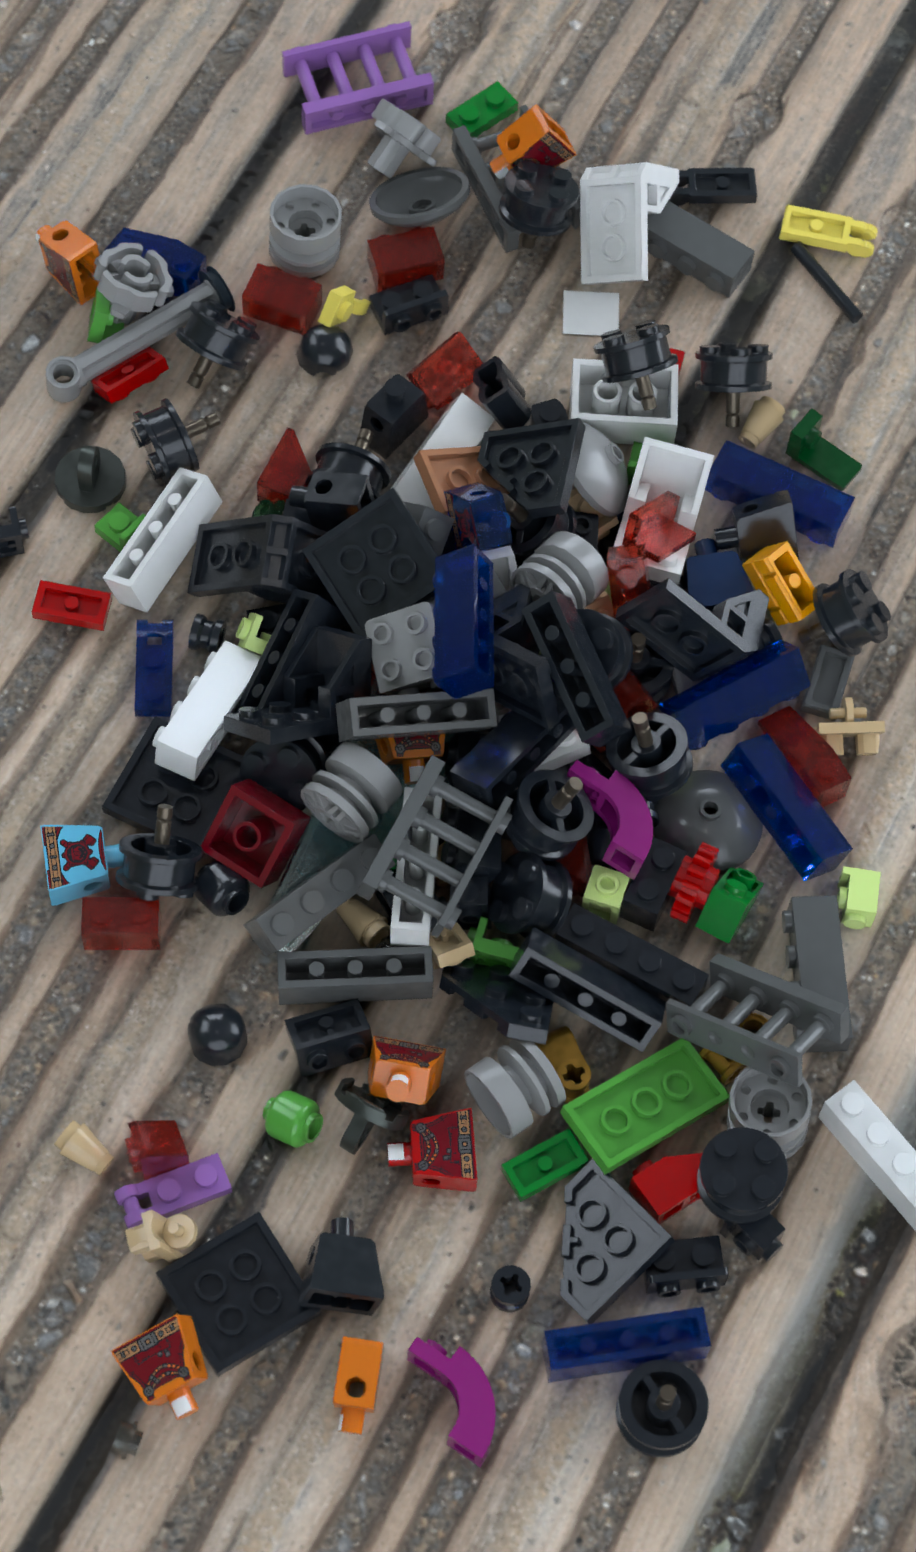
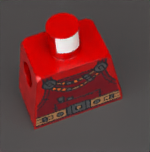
M472 1108L413 1120L410 1122L409 1127L410 1142L387 1143L388 1167L411 1165L413 1185L476 1192L478 1179Z

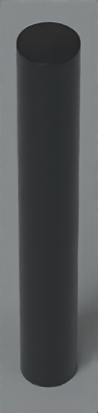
M801 242L794 244L790 249L793 255L852 323L858 322L863 316L862 312Z

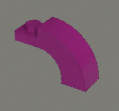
M576 760L569 769L567 776L570 778L577 777L582 781V789L590 799L593 811L604 820L610 833V844L602 861L635 880L649 853L653 840V821L648 805L634 784L617 770L608 780L600 775L596 769Z
M416 1337L408 1349L407 1360L442 1383L451 1392L457 1405L458 1418L448 1435L447 1445L481 1467L491 1446L496 1420L495 1399L490 1382L478 1362L462 1347L459 1346L450 1359L446 1356L448 1353L446 1349L431 1339L424 1342Z

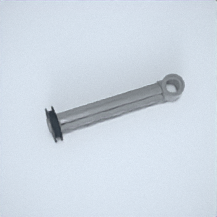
M207 266V273L202 270L198 273L201 284L73 358L67 356L54 358L46 367V384L49 395L58 402L68 403L75 400L79 396L82 387L87 385V382L172 334L178 328L184 327L192 314L189 307L193 301L206 303L207 299H212L225 306L226 313H228L227 309L234 312L236 309L235 302L227 284L217 270L212 266ZM60 376H68L72 379L67 383L56 381Z

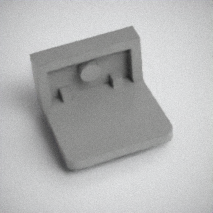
M422 602L366 622V635L372 639V661L380 694H419V690L431 687V690H441L453 686L452 680L465 676L462 662L446 659L433 604Z

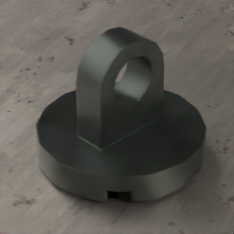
M83 445L78 449L70 451L60 460L55 470V487L58 495H60L69 508L82 513H98L106 510V507L112 503L116 504L121 499L126 489L125 468L120 458L110 450L98 446Z
M344 1078L336 1089L335 1096L346 1108L355 1114L341 1139V1148L353 1155L357 1153L374 1124L395 1131L403 1130L410 1114L408 1110L401 1112L403 1105L400 1102L371 1095L369 1083H363L360 1088L353 1085L355 1082L354 1078Z

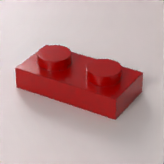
M147 347L92 379L91 383L95 392L112 404L115 401L125 399L130 392L143 384L153 382L160 374L167 371L169 367L164 356L151 347Z
M40 580L32 608V617L39 620L104 631L112 602V595L109 592Z

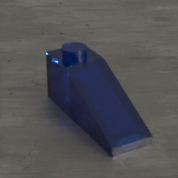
M124 227L105 248V250L113 249L123 242L138 243L143 247L141 254L143 258H145L147 251H156L168 264V273L173 280V295L176 297L201 284L198 275L200 270L207 273L206 256L173 238Z

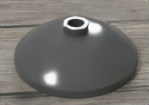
M426 167L396 175L380 184L372 192L369 198V206L373 216L389 225L407 228L428 227L444 220L463 205L469 196L470 184L468 177L463 172L453 168Z
M713 770L692 771L688 781L678 791L658 800V804L655 806V811L659 814V824L653 827L654 837L687 851V856L692 858L697 853L702 842L718 848V857L713 867L721 870L720 873L727 872L729 868H737L746 862L755 852L761 839L763 816L756 797L741 781L723 772ZM707 807L713 808L716 814L709 815L704 809Z

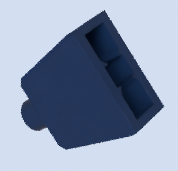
M711 538L701 539L694 544L696 556L686 559L683 571L685 582L683 590L711 613L714 606L726 599L754 591L735 551L717 552L715 540Z

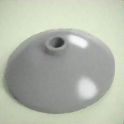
M583 422L586 428L573 484L581 496L595 510L608 517L617 516L625 510L629 495L628 474L623 453L605 434Z

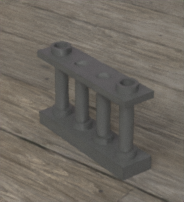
M527 105L520 106L519 118L529 110ZM465 125L455 128L452 132L453 154L463 173L468 177L469 184L505 252L518 249L519 236L522 232L507 224L499 213L500 199L507 192L503 188H498L495 183V177L497 176L492 171L489 162L485 163L481 156V152L499 146L496 141L497 136L504 130L477 139L475 136H470ZM580 194L576 204L571 207L573 211V229L580 227Z
M432 755L356 894L369 901L375 890L382 893L384 890L439 919L430 934L438 938L444 928L451 931L462 910L457 908L456 905L495 832L502 835L513 815L508 813L507 810L513 799L506 796L496 811L444 782L445 777L439 775L445 762ZM427 795L433 798L438 795L488 823L489 826L481 841L475 840L428 814V809L422 806ZM410 826L418 829L420 826L471 854L472 858L464 873L410 845L411 840L405 838ZM395 858L400 861L403 858L456 887L447 905L445 906L393 877L394 872L387 869L392 859Z
M719 953L710 960V988L691 1006L671 998L666 1002L668 1033L797 1088L802 1085V1056L820 1037L841 1045L849 1036L848 1005ZM723 996L739 1002L723 1020L706 1013ZM755 1009L772 1016L756 1033L738 1027ZM787 1023L805 1030L789 1047L771 1041Z

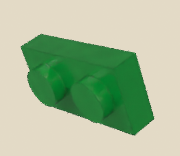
M496 81L446 114V123L452 129L465 125L471 137H478L518 111V101Z
M568 1128L501 1164V1171L519 1201L522 1202L581 1170L589 1163V1160Z

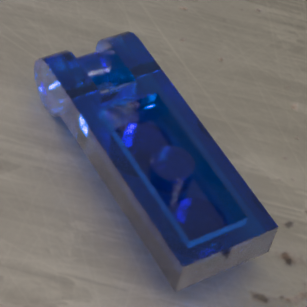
M137 619L135 717H170L173 700L174 619H163L162 623H148V619ZM162 637V645H148V638Z

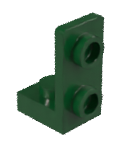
M811 408L791 431L785 454L839 491H844L859 474L862 464L821 437L822 431L819 429L823 416Z

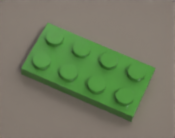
M681 1038L562 1106L560 1114L604 1175L727 1104L729 1093L693 1045Z

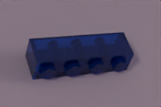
M728 440L725 441L710 469L705 490L710 492L715 498L723 501L728 500L737 505L788 489L793 504L796 531L807 536L817 544H825L832 548L851 514L855 497Z
M471 544L436 557L435 574L433 575V585L435 588V605H433L435 635L432 638V644L435 651L432 676L435 684L454 700L494 687L493 562L475 544Z
M779 640L658 705L661 713L674 717L683 725L688 737V747L691 751L705 747L709 740L720 734L735 731L739 724L744 721L765 715L772 706L782 701L795 699L799 696L800 691L810 687L811 683L799 647Z
M767 733L736 744L720 766L803 880L807 881L835 870L853 848Z
M704 1307L544 1331L541 1343L548 1383L634 1370L643 1363L658 1359L673 1360L679 1363L705 1359L711 1348Z

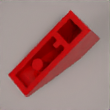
M702 1153L667 1156L655 1163L648 1160L632 1172L633 1177L631 1178L628 1190L638 1204L659 1224H662L700 1199L697 1189V1172Z

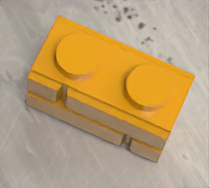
M788 541L766 546L742 564L755 589H760L770 597L767 609L770 611L777 626L798 622L815 610L813 603V590L815 587Z

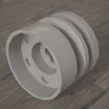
M299 184L287 187L278 193L272 201L270 207L269 255L273 264L282 272L294 277L312 278L325 274L334 267L339 259L342 208L338 199L328 190L316 185Z
M556 531L512 573L510 586L511 589L519 584L529 587L533 602L549 592L555 591L571 597L576 609H585L607 588L609 574L603 558L589 542L571 532Z
M345 741L325 761L327 772L322 770L316 772L312 777V781L302 788L301 798L310 812L328 829L350 842L360 843L368 836L369 829L374 828L378 824L376 813L384 814L388 812L402 795L403 788L390 768L378 757L355 743Z
M514 1038L510 1040V1046L502 1045L498 1048L499 1063L486 1056L468 1068L464 1073L468 1089L478 1107L495 1129L508 1139L514 1138L532 1125L534 1121L530 1109L538 1115L545 1116L550 1112V1106L557 1108L566 1100L562 1082L543 1052L534 1042Z
M750 1067L745 1068L734 1079L730 1091L727 1130L738 1127L759 1130L769 1135L778 1143L786 1159L793 1156L803 1145L808 1132L812 1109V1096L809 1085L803 1075L802 1085L797 1088ZM764 1117L772 1118V1123L764 1122Z

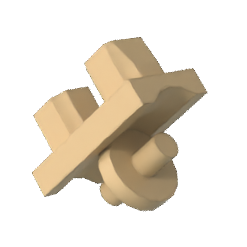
M843 697L841 708H829V719H842V722L818 723L817 727H813V738H819L822 757L844 755L843 737H855L856 756H873L878 754L879 735L885 732V721L854 722V718H866L867 709L866 707L854 708L852 697Z
M152 1209L141 1213L143 1224L125 1230L130 1252L134 1255L142 1253L145 1261L149 1263L160 1259L173 1263L184 1256L179 1250L190 1247L198 1234L197 1225L189 1216L175 1214L167 1219Z

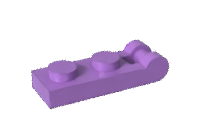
M215 1153L140 1183L125 1185L117 1189L114 1195L118 1205H123L126 1212L124 1221L129 1229L143 1224L141 1217L143 1212L152 1209L167 1218L232 1193V1187L218 1153ZM149 1196L152 1206L141 1209L138 1200Z

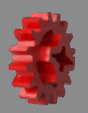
M702 842L693 858L685 855L670 887L669 896L676 899L672 906L670 917L687 924L695 908L703 910L721 871L713 867L718 857V848Z

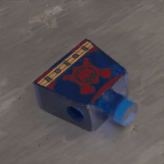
M477 482L444 491L449 517L455 519L452 531L458 557L496 549L512 543L511 518L506 511L501 491Z

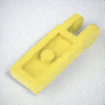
M786 205L779 239L795 243L801 242L805 245L845 253L847 251L851 256L866 258L872 256L874 252V245L869 240L877 237L878 230L873 224L853 220V217Z

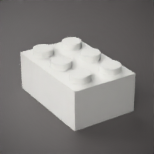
M573 358L569 419L580 418L583 422L605 434L615 444L633 445L634 441L643 443L645 437L674 444L678 423L679 365L674 364L671 367L649 375L654 391L653 395L658 407L644 411L641 402L642 398L640 397L635 379L617 383H603L601 376L605 373V368L602 360Z

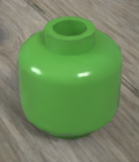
M283 1091L275 1098H270L263 1109V1119H265L267 1134L292 1147L298 1148L306 1143H312L322 1129L323 1116L320 1114L319 1105L314 1100L294 1091Z

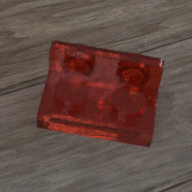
M461 331L452 334L408 372L406 376L412 384L424 392L427 408L440 410L453 400L451 394L456 389H464L473 383L474 370L484 363Z

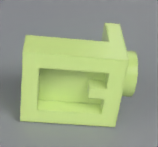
M250 613L248 618L243 617L236 633V638L240 639L237 646L261 656L271 637L270 634L261 632L260 638L256 637L263 620L262 615Z
M595 865L592 869L581 907L616 925L630 878L619 871Z

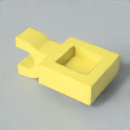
M345 285L330 290L318 322L329 328L346 322L351 314H366L371 302L367 299L359 300L354 298L356 291Z

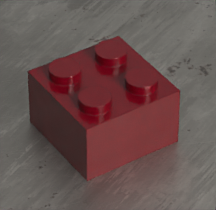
M249 778L231 786L201 847L203 852L262 889L279 880L311 817Z

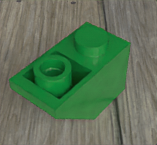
M729 868L713 887L695 927L729 944L739 931L764 883L756 880V876L746 869Z

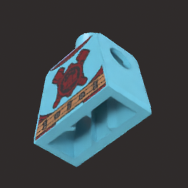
M40 825L48 891L52 906L110 888L108 868L122 867L124 854L120 852L119 844L105 846L102 827L90 825Z

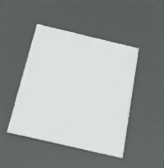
M564 291L563 334L601 336L603 333L619 329V293Z

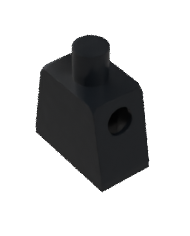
M396 374L386 381L385 385L364 407L361 428H367L374 434L369 444L370 449L386 460L429 417L424 392L400 374Z
M316 471L313 473L308 487L293 485L289 494V505L306 509L311 525L326 532H329L375 500L368 475Z
M788 489L734 506L732 508L734 526L714 529L717 551L737 547L738 556L742 564L766 546L776 545L788 541L799 560L793 504Z
M345 1217L335 1218L330 1221V1233H320L310 1247L299 1297V1306L372 1316L384 1299L375 1242L369 1238L355 1237L353 1220Z

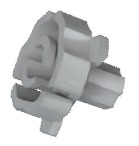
M382 98L371 116L377 120L374 124L377 127L376 129L385 136L367 163L389 179L392 178L408 152L434 167L437 161L430 156L440 143L441 138L416 118Z
M119 243L117 247L103 251L102 255L96 257L94 262L97 267L93 277L99 281L97 289L110 301V314L114 316L113 322L116 324L125 323L129 325L134 320L137 312H151L154 305L162 307L166 298L172 297L174 293L173 280L168 273L167 262L154 250L147 251L145 258L141 257L143 247L138 243Z

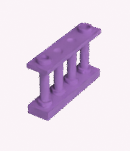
M410 21L390 24L386 27L282 51L284 77L298 75L307 99L306 103H302V126L306 135L372 119L371 114L382 98L404 111L433 104L434 82L430 73L416 75L406 48L411 47ZM393 52L403 79L384 83L374 56ZM361 59L371 87L352 91L343 63ZM329 67L339 95L322 99L319 96L310 71Z

